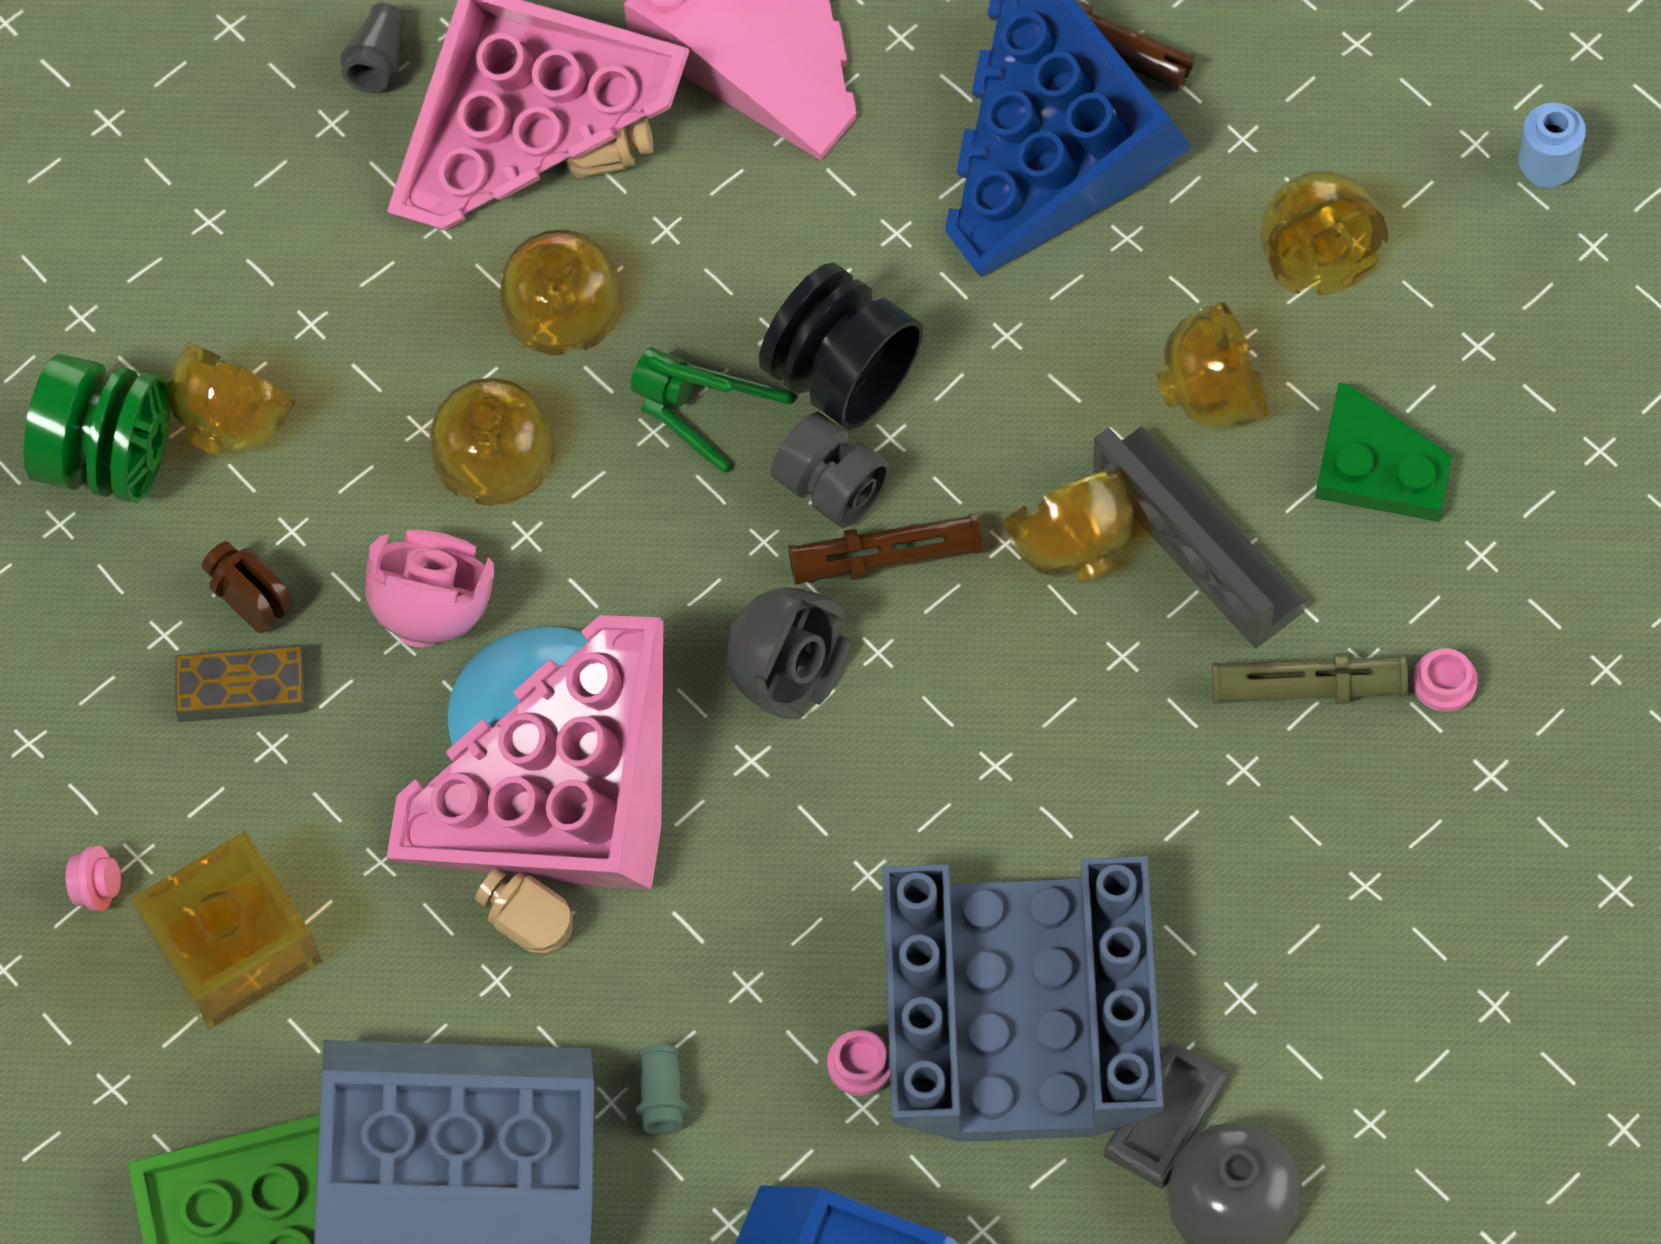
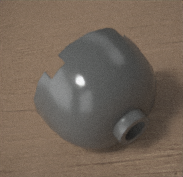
M783 587L771 589L758 595L739 613L729 629L727 667L737 689L756 706L782 719L797 720L805 716L797 710L803 708L811 697L814 703L820 705L830 695L840 678L849 652L850 639L840 635L841 625L839 618L848 621L844 609L830 598L816 592L798 588Z
M1237 1121L1212 1125L1190 1138L1173 1162L1167 1189L1171 1221L1188 1244H1283L1298 1220L1303 1196L1297 1161L1284 1142L1260 1126Z

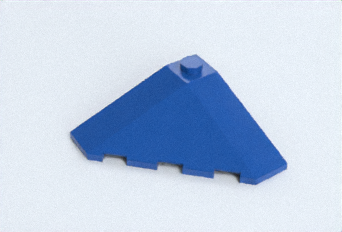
M990 0L987 15L991 20L997 21L991 51L980 50L972 90L974 97L982 100L976 130H964L956 171L961 178H966L960 210L949 209L945 232L980 277L1141 188L1192 148L1168 114L1075 0Z

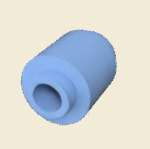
M1545 103L1537 106L1527 115L1518 152V164L1525 177L1532 184L1542 188H1554L1571 179L1576 173L1586 133L1584 120L1576 110L1561 103Z

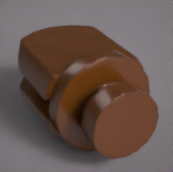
M224 541L215 546L203 560L202 569L212 577L209 585L210 590L217 597H223V600L256 632L264 633L274 625L275 617L283 618L293 610V598L287 586L258 559L251 549L245 548L238 551L230 542Z

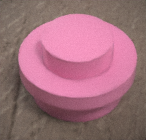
M1448 648L1438 649L1423 656L1416 664L1412 678V685L1417 698L1427 707L1441 712L1456 711L1466 706L1474 697L1478 683L1477 672L1472 662L1461 652Z
M89 846L83 850L82 854H73L69 858L65 873L68 896L74 905L86 906L90 911H104L110 906L113 897L119 893L121 873L117 861L114 858H110L105 848L102 846Z
M854 1030L841 1035L832 1044L827 1056V1068L832 1082L843 1092L854 1096H866L881 1090L890 1080L889 1044L880 1035L867 1030Z

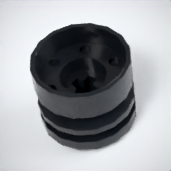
M831 262L821 265L806 276L780 307L762 342L759 353L760 368L777 380H784V385L797 394L810 391V403L844 428L851 430L862 426L875 416L890 400L906 378L918 355L923 340V324L885 297L872 301V289L859 279L853 280V275L836 263Z

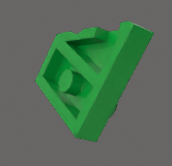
M1339 382L1315 498L1439 522L1452 455L1349 384Z

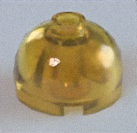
M1332 171L1308 172L1289 180L1279 188L1265 207L1260 229L1262 247L1275 279L1289 291L1299 294L1297 286L1305 289L1319 286L1317 289L1318 295L1334 294L1349 288L1372 272L1380 260L1376 252L1381 246L1382 238L1387 244L1389 234L1384 216L1370 193L1355 179Z
M568 229L546 230L526 239L509 255L500 278L501 310L511 334L529 349L548 355H564L563 349H574L583 345L584 350L597 346L615 328L622 312L621 278L608 251L592 237Z
M1220 302L1215 305H1209L1182 319L1169 334L1163 350L1166 370L1157 373L1159 388L1170 408L1181 405L1188 418L1207 429L1224 431L1246 426L1269 414L1268 400L1259 369L1256 371L1252 369L1246 353L1251 351L1250 346L1228 304Z
M186 342L174 365L168 382V403L173 416L189 430L184 441L216 458L222 448L245 453L258 450L271 441L284 425L296 400L292 399V396L251 371L241 366L237 368L221 361V356Z
M494 377L471 380L450 392L436 409L430 428L429 439L434 469L445 487L455 495H457L458 491L464 496L475 498L476 504L486 506L513 503L535 491L542 483V474L549 467L550 460L553 463L556 453L551 420L536 395L517 382Z
M1114 468L1108 474L1106 470H1103L1042 496L1044 501L1037 505L1039 511L1029 514L1026 506H1023L1003 520L1004 527L1013 546L1026 564L1036 572L1053 578L1076 574L1079 583L1083 584L1115 568L1110 557L1125 547L1134 526V508L1118 468Z

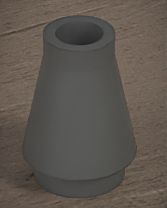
M388 3L373 5L368 17L341 53L340 62L343 67V78L357 90L367 93L381 92L386 89L388 84L394 82L398 76L401 31L405 16L396 6Z

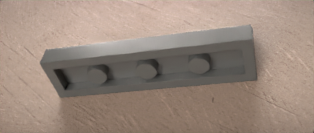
M1142 426L1122 441L1109 427L1094 438L1093 473L1255 649L1304 613L1306 601Z

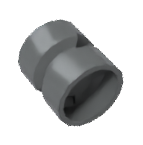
M820 412L809 414L795 426L781 444L771 466V477L800 498L812 495V507L843 529L853 525L870 509L883 490L890 473L889 462L861 442L849 445V433Z

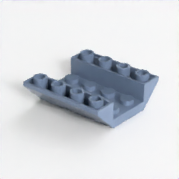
M1147 856L1081 859L1080 879L950 884L949 864L883 867L893 1123L959 1142L1094 1137L1163 1112Z
M324 1040L314 1244H590L593 1201L594 1075L591 1048Z

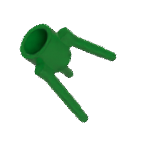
M654 347L647 349L642 354L631 378L632 392L645 397L641 411L661 420L723 473L730 470L731 464L709 443L668 409L669 406L672 404L682 406L690 397L695 384L722 392L735 390L784 404H789L793 400V396L789 392L694 365Z

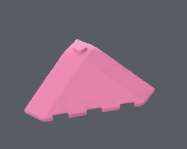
M458 0L387 213L444 231L466 220L464 215L494 198L501 201L540 180V173L571 157L575 161L616 138L615 132L642 117L647 116L649 119H652L670 109L690 50L673 43L523 0Z
M627 0L624 3L627 31L683 46L690 50L682 72L683 77L822 161L857 119L853 93L846 92L842 68L847 67V59L840 22L833 21L829 0Z
M599 615L581 631L586 640H588L582 648L560 667L556 662L549 659L513 691L518 700L521 701L493 727L483 719L446 751L453 762L426 786L414 779L397 795L386 858L395 862L490 873L493 869L498 868L508 876H515L520 872L525 876L530 875L538 880L593 887L652 890L661 832L663 620L658 617Z

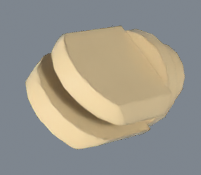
M647 117L633 122V126L628 125L615 132V139L575 161L571 157L564 160L568 170L576 178L626 170L625 167L634 165V150L638 149L640 155L653 153V139Z
M498 868L493 869L482 882L475 895V901L487 908L493 904L488 915V921L494 925L497 931L532 954L547 956L561 949L568 942L573 930V916L566 900L530 875L525 876L519 872L507 883L508 875Z

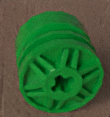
M63 354L55 355L48 361L39 376L31 398L25 424L23 445L24 468L29 480L76 490L87 479L93 494L109 497L114 493L116 499L138 504L147 496L155 482L165 452L171 416V393L167 379L163 376L147 372L138 377L136 371L124 367L118 368L108 379L104 364Z

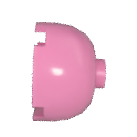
M407 530L405 541L388 544L389 533L379 536L369 547L365 582V597L370 611L377 621L388 631L398 636L404 643L420 648L431 647L435 643H444L465 635L482 617L490 599L494 579V563L488 557L484 566L482 562L475 559L476 546L466 540L445 533Z

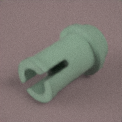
M651 1045L642 1048L640 1053H637L640 1071L641 1104L636 1107L635 1117L638 1121L643 1122V1130L650 1134L665 1135L681 1130L683 1128V1119L689 1113L688 1105L686 1102L681 1101L680 1051L671 1045Z

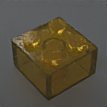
M246 831L131 898L145 930L208 1030L322 962L311 931Z

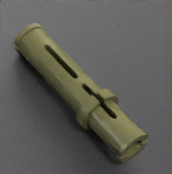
M1345 652L1334 653L1333 659L1232 664H1218L1217 662L1211 665L1213 704H1220V702L1282 701L1335 698L1336 704H1349L1350 697L1392 695L1407 697L1408 694L1406 655H1399V657L1348 659V654Z

